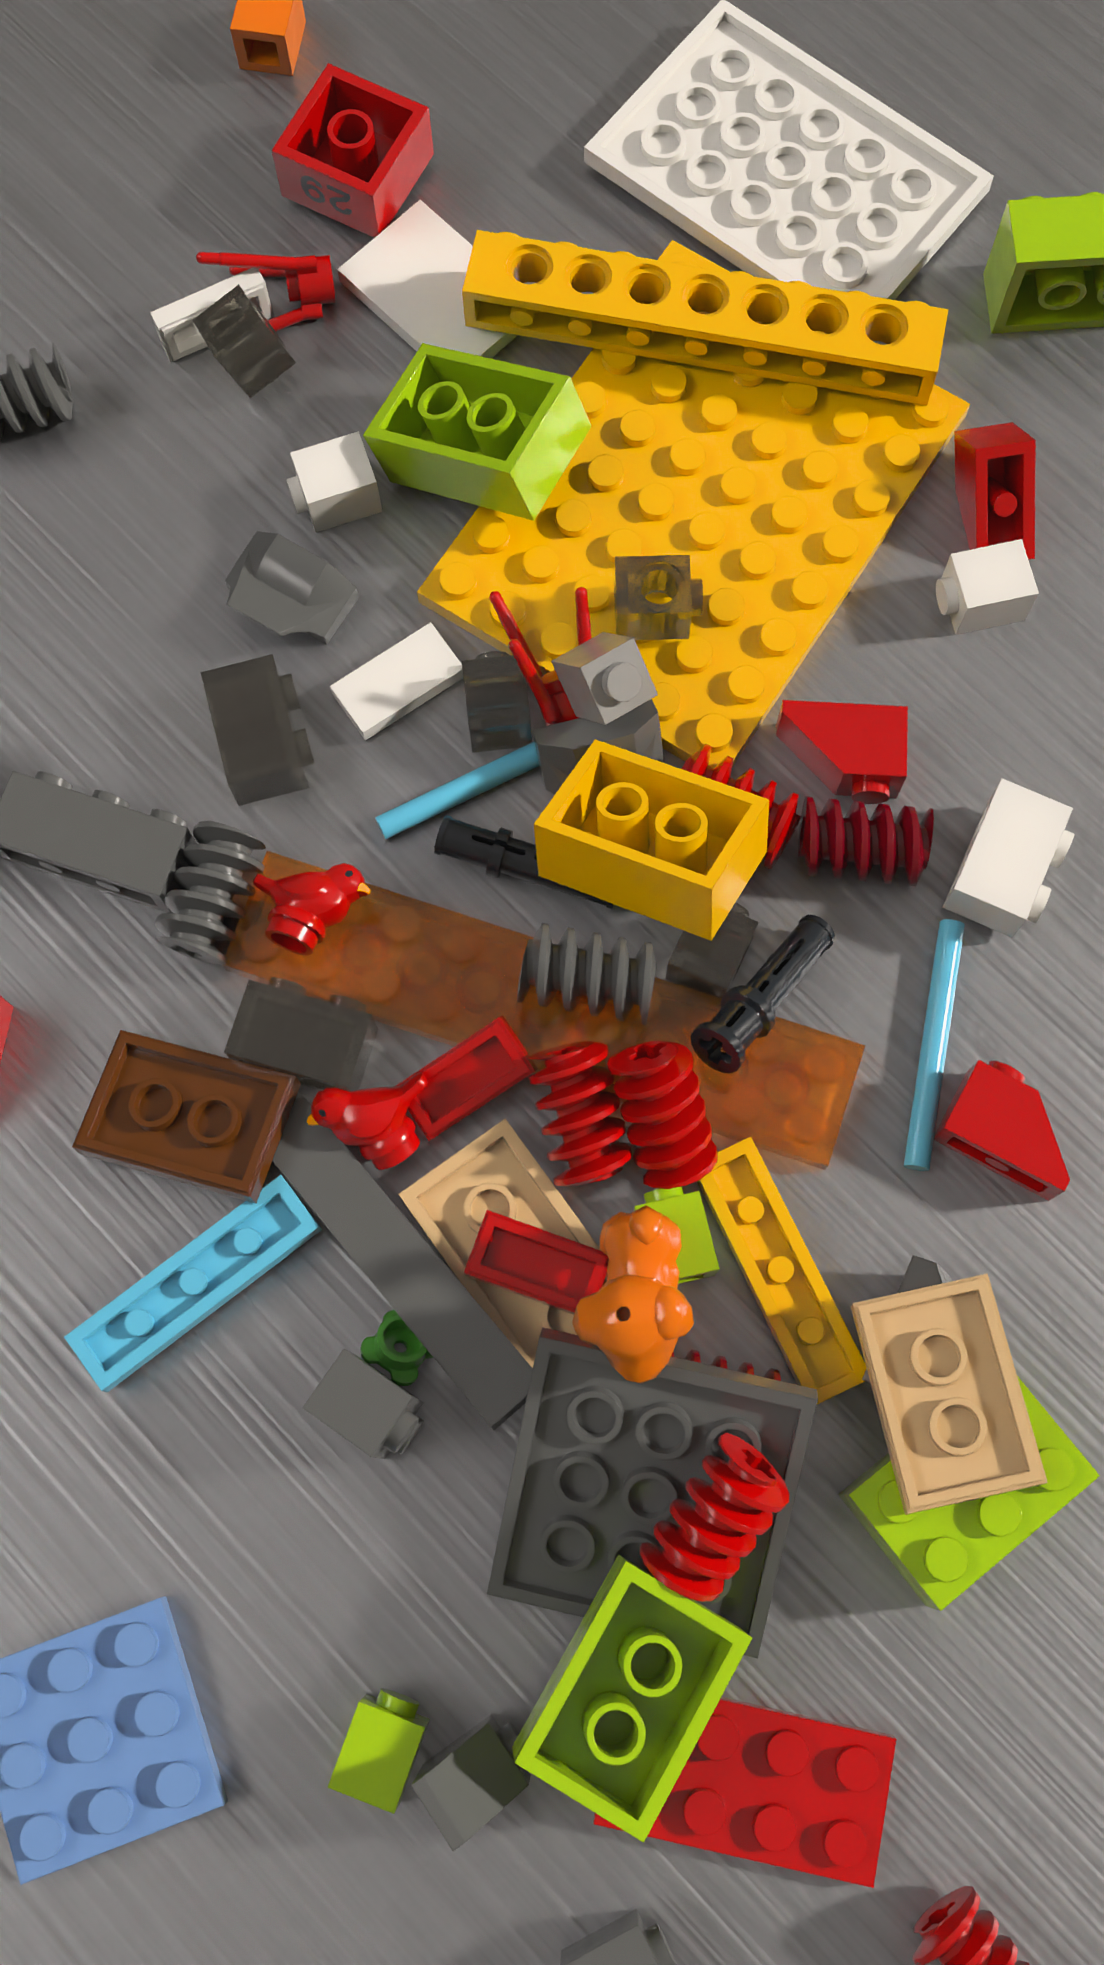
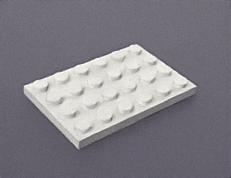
M720 0L584 146V162L744 272L754 277L784 282L802 281L814 287L843 292L861 291L873 297L895 300L989 192L994 177L991 173L726 0Z

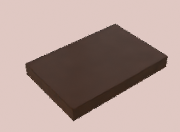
M120 1030L72 1148L81 1155L256 1204L301 1083L296 1076Z

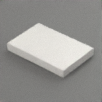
M421 200L416 202L337 269L339 281L416 351L424 343L493 358L518 336L465 326L462 288L473 246Z

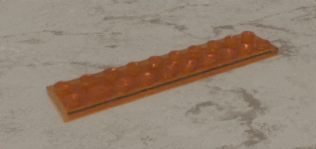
M267 851L262 862L265 869L263 873L258 874L278 880L294 874L325 872L327 870ZM368 883L365 884L369 887L370 894L353 902L350 905L347 916L341 923L326 928L325 938L322 943L316 945L313 954L309 956L299 955L275 945L265 936V931L269 924L267 917L270 910L275 907V904L270 896L253 885L256 889L255 894L247 899L244 907L247 914L245 919L240 918L235 930L237 934L236 941L230 942L225 955L228 961L226 965L222 964L228 972L453 1047L501 1015L504 1016L529 1055L578 1041L603 1042L608 1046V1056L594 1066L607 1067L608 1059L614 1053L631 1045L648 1041L677 1042L687 1046L693 1055L694 1064L692 1070L700 1081L699 1094L705 1100V1117L711 1123L712 1133L739 1142L751 1137L757 1148L826 1170L829 1165L865 1045L776 1017L775 1025L769 1034L762 1038H756L745 1051L746 1060L738 1071L731 1074L721 1073L709 1067L698 1057L691 1045L690 1039L693 1030L700 1023L710 1022L721 1009V998L655 977L646 1026L642 1024L639 1005H634L626 1020L622 1022L617 1021L614 1004L611 1000L608 1001L598 1017L591 1016L588 999L584 995L573 1012L565 1011L561 991L556 993L548 1007H541L537 1000L535 986H532L525 1000L519 1003L517 1002V991L522 961L528 940H532L534 937ZM533 1060L538 1067L533 1073H537L545 1068L543 1060ZM614 1075L613 1083L602 1091L615 1093L613 1089L615 1081L621 1076ZM620 1098V1102L624 1103L627 1100Z

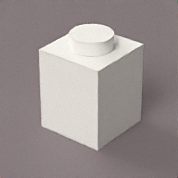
M359 431L290 452L296 476L286 479L297 514L309 512L315 533L383 512L377 481Z
M1022 539L952 553L941 579H938L936 582V598L939 609L943 615H950L955 635L1025 621L1039 594Z

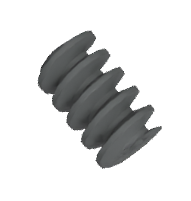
M52 343V362L49 363L44 361L36 348L29 349V368L25 369L22 368L12 353L7 354L6 374L0 375V438L4 435L5 419L15 432H25L27 429V413L31 415L38 426H48L50 423V407L53 408L62 421L71 420L73 396L66 369L57 346Z
M201 821L193 829V837L199 844H190L183 853L184 860L190 867H181L176 870L174 875L175 883L182 890H171L164 899L165 905L173 913H162L155 920L156 928L165 936L157 937V940L184 956L207 963L226 965L228 958L215 948L214 944L216 940L236 941L237 934L223 924L225 917L245 919L247 912L232 900L234 895L254 896L256 889L245 881L242 875L244 872L263 873L265 866L251 856L253 850H263L266 847L263 842L239 829L214 821Z
M542 923L534 938L528 940L519 977L517 1002H523L532 986H535L539 1006L548 1007L556 993L561 991L565 1011L573 1012L584 995L587 996L591 1016L598 1017L608 1001L611 1000L614 1004L616 1019L622 1022L626 1020L634 1005H639L642 1024L646 1026L658 963L655 962L653 945L651 942L645 941L636 957L630 958L626 938L619 937L608 954L603 951L600 933L593 932L584 949L578 948L574 928L569 927L559 943L553 944L549 924Z

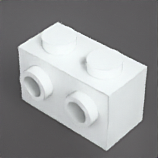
M1001 778L986 804L942 908L1012 938L1026 920L1036 923L1051 893V888L1042 885L1049 865L1056 868L1061 866L1074 838V833L1065 830L1073 808Z

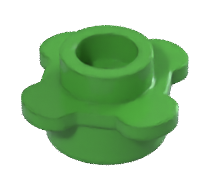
M395 1310L388 1311L384 1315L375 1336L366 1337L360 1347L363 1360L368 1364L380 1365L390 1373L391 1380L399 1386L413 1384L417 1380L418 1368L426 1359L434 1358ZM402 1343L406 1346V1351L398 1352L395 1350L394 1345Z

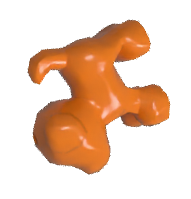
M647 1205L631 1213L619 1212L603 1224L600 1234V1250L609 1258L607 1267L608 1281L596 1293L580 1299L572 1320L574 1330L580 1340L588 1344L597 1345L620 1375L627 1381L640 1384L657 1377L668 1364L679 1337L685 1336L694 1324L692 1306L677 1289L680 1271L676 1259L682 1248L680 1229L667 1216Z

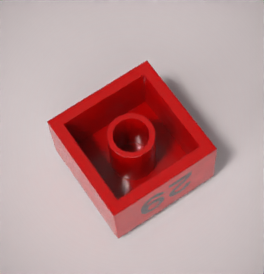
M328 63L271 150L281 195L375 238L391 224L434 155L429 107Z

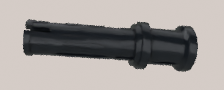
M815 915L803 916L796 928L777 950L769 956L746 985L729 989L721 1000V1009L710 1022L700 1023L693 1030L690 1036L691 1045L695 1053L705 1064L721 1073L731 1074L737 1072L746 1060L745 1051L756 1038L767 1036L773 1029L776 1019L775 1010L795 986L800 983L821 955L834 943L832 941L835 939V933L832 927L821 917Z

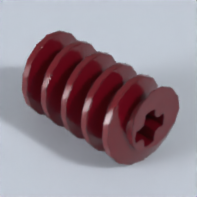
M805 796L799 826L798 856L805 858L809 876L815 877L823 860H830L834 879H841L848 863L854 862L859 881L866 882L873 865H880L884 883L891 884L898 868L905 867L909 885L917 886L924 869L926 870L931 852L934 830V810L932 808L928 809L919 824L915 807L904 806L894 823L889 804L879 803L869 820L864 802L854 801L845 818H843L839 800L829 798L821 814L818 815L813 797Z

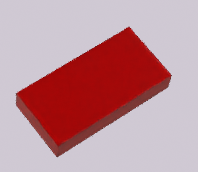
M501 1015L396 1086L404 1084L419 1072H422L428 1080L426 1087L409 1104L408 1111L428 1141H430L535 1072L538 1067L532 1059L528 1058L530 1055L504 1016Z
M486 1210L465 1267L464 1275L574 1315L580 1299L596 1293L603 1286L609 1258L601 1250Z

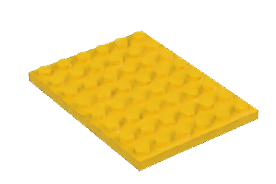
M671 240L658 258L660 261H684L695 267L730 272L674 240ZM646 301L638 302L641 304H652L651 302ZM698 311V312H697V313H700V314H711V313L705 312V311ZM755 321L759 324H769L764 321ZM814 331L815 333H818V334H827V333L822 332V331ZM593 348L571 378L592 427L535 520L479 506L418 589V602L515 660L508 647L510 639L489 599L492 591H498L511 611L543 675L555 670L551 662L552 660L578 646L575 591L578 587L586 588L590 611L591 637L593 638L602 632L634 637L658 693L657 696L652 698V701L659 715L662 748L686 762L691 755H694L707 743L712 746L709 760L710 766L714 768L725 757L730 756L734 758L733 767L953 437L954 431H957L965 419L970 403L935 384L928 404L921 405Z

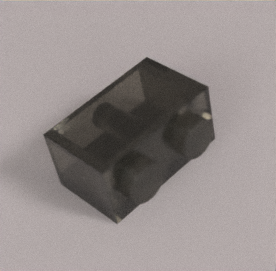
M273 654L200 672L227 783L238 806L310 788L305 766L315 764L306 728L295 730L290 712L301 709L292 673L280 675Z
M271 977L268 985L253 980L248 981L224 1050L229 1059L296 1076L301 1085L320 1091L332 1087L348 1091L359 1090L379 1030L372 1014L365 1013L367 1009L365 1004L355 999L335 994L330 996L329 1002L305 995L307 991L305 987L277 977Z

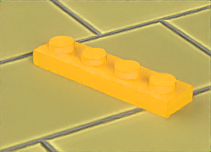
M748 1137L719 1151L718 1161L712 1171L697 1182L797 1385L817 1389L818 1405L865 1382L862 1378L867 1369L866 1364L752 1138Z

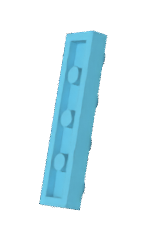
M279 1175L262 1188L256 1204L248 1201L243 1202L64 1338L100 1390L109 1392L323 1229L286 1179Z

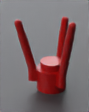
M199 252L196 255L198 263L229 267L230 274L234 276L248 269L256 268L259 269L262 277H286L289 302L301 301V307L227 337L224 343L229 349L252 342L304 320L323 318L322 304L336 303L330 255L286 257L226 252Z
M578 587L575 591L578 646L592 639L588 594L584 587ZM492 591L489 599L510 639L508 647L536 697L546 726L579 718L576 717L556 671L554 670L543 675L501 594L498 591Z

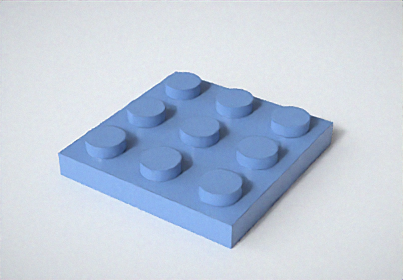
M166 1596L0 1658V1813L20 1885L222 1807L228 1802Z

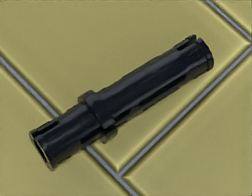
M448 815L444 817L437 834L434 854L446 855L486 868V875L494 878H499L501 873L554 891L604 905L611 910L613 909L614 904L538 876L536 845L513 838L512 830L501 827L497 833L453 819Z

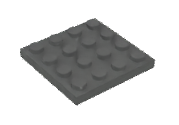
M542 1327L487 1595L584 1617L618 1555L651 1574L641 1558L640 1545L649 1542L663 1548L656 1539L653 1529L659 1521H668L680 1527L670 1513V1504L678 1498L689 1501L694 1505L697 1504L687 1492L686 1482L691 1477H698L712 1484L713 1480L702 1467V1460L707 1455H713L728 1462L730 1458L719 1446L718 1439L722 1434L730 1433L752 1445L774 1466L785 1481L790 1493L789 1503L780 1512H772V1526L764 1534L756 1535V1547L746 1557H740V1568L730 1579H724L722 1593L713 1601L697 1602L750 1635L752 1640L744 1655L758 1659L818 1402L817 1389L672 1356L656 1378L640 1384L627 1381L620 1375L597 1345L588 1344L580 1340L578 1335Z

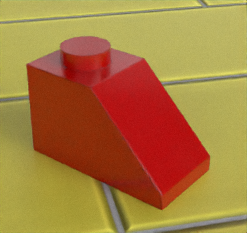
M1013 422L954 431L955 491L969 549L1022 539L1028 560L1035 559L1036 440Z
M782 700L776 723V736L834 795L851 796L853 801H861L864 804H879L888 801L889 798L897 799L907 778L908 706Z
M978 1060L966 1072L935 1132L934 1140L1050 1201L1065 1192L1070 1182V1177L1039 1091L1023 1083L1025 1080L1024 1075L1015 1068L999 1061H989L986 1064Z

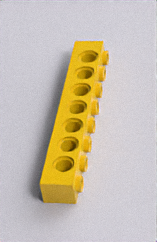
M482 230L476 231L462 288L465 326L921 405L928 404L938 373L949 310L932 307L920 301L903 302L873 297L861 291L843 292L814 287L802 281L784 282L754 277L743 271L725 272L695 267L684 261L666 262L636 257L624 251L612 253L578 247L573 243L565 241L553 243L523 238L511 232L494 233ZM526 282H535L534 284H524ZM582 292H593V294H582ZM646 301L651 302L652 304H641L638 302ZM698 311H705V312H709V313H711V314H700V313H697V312H698ZM755 321H764L769 324H759ZM814 331H822V332H825V333H827V334H818V333H815ZM873 341H881L884 342L886 345L877 344Z

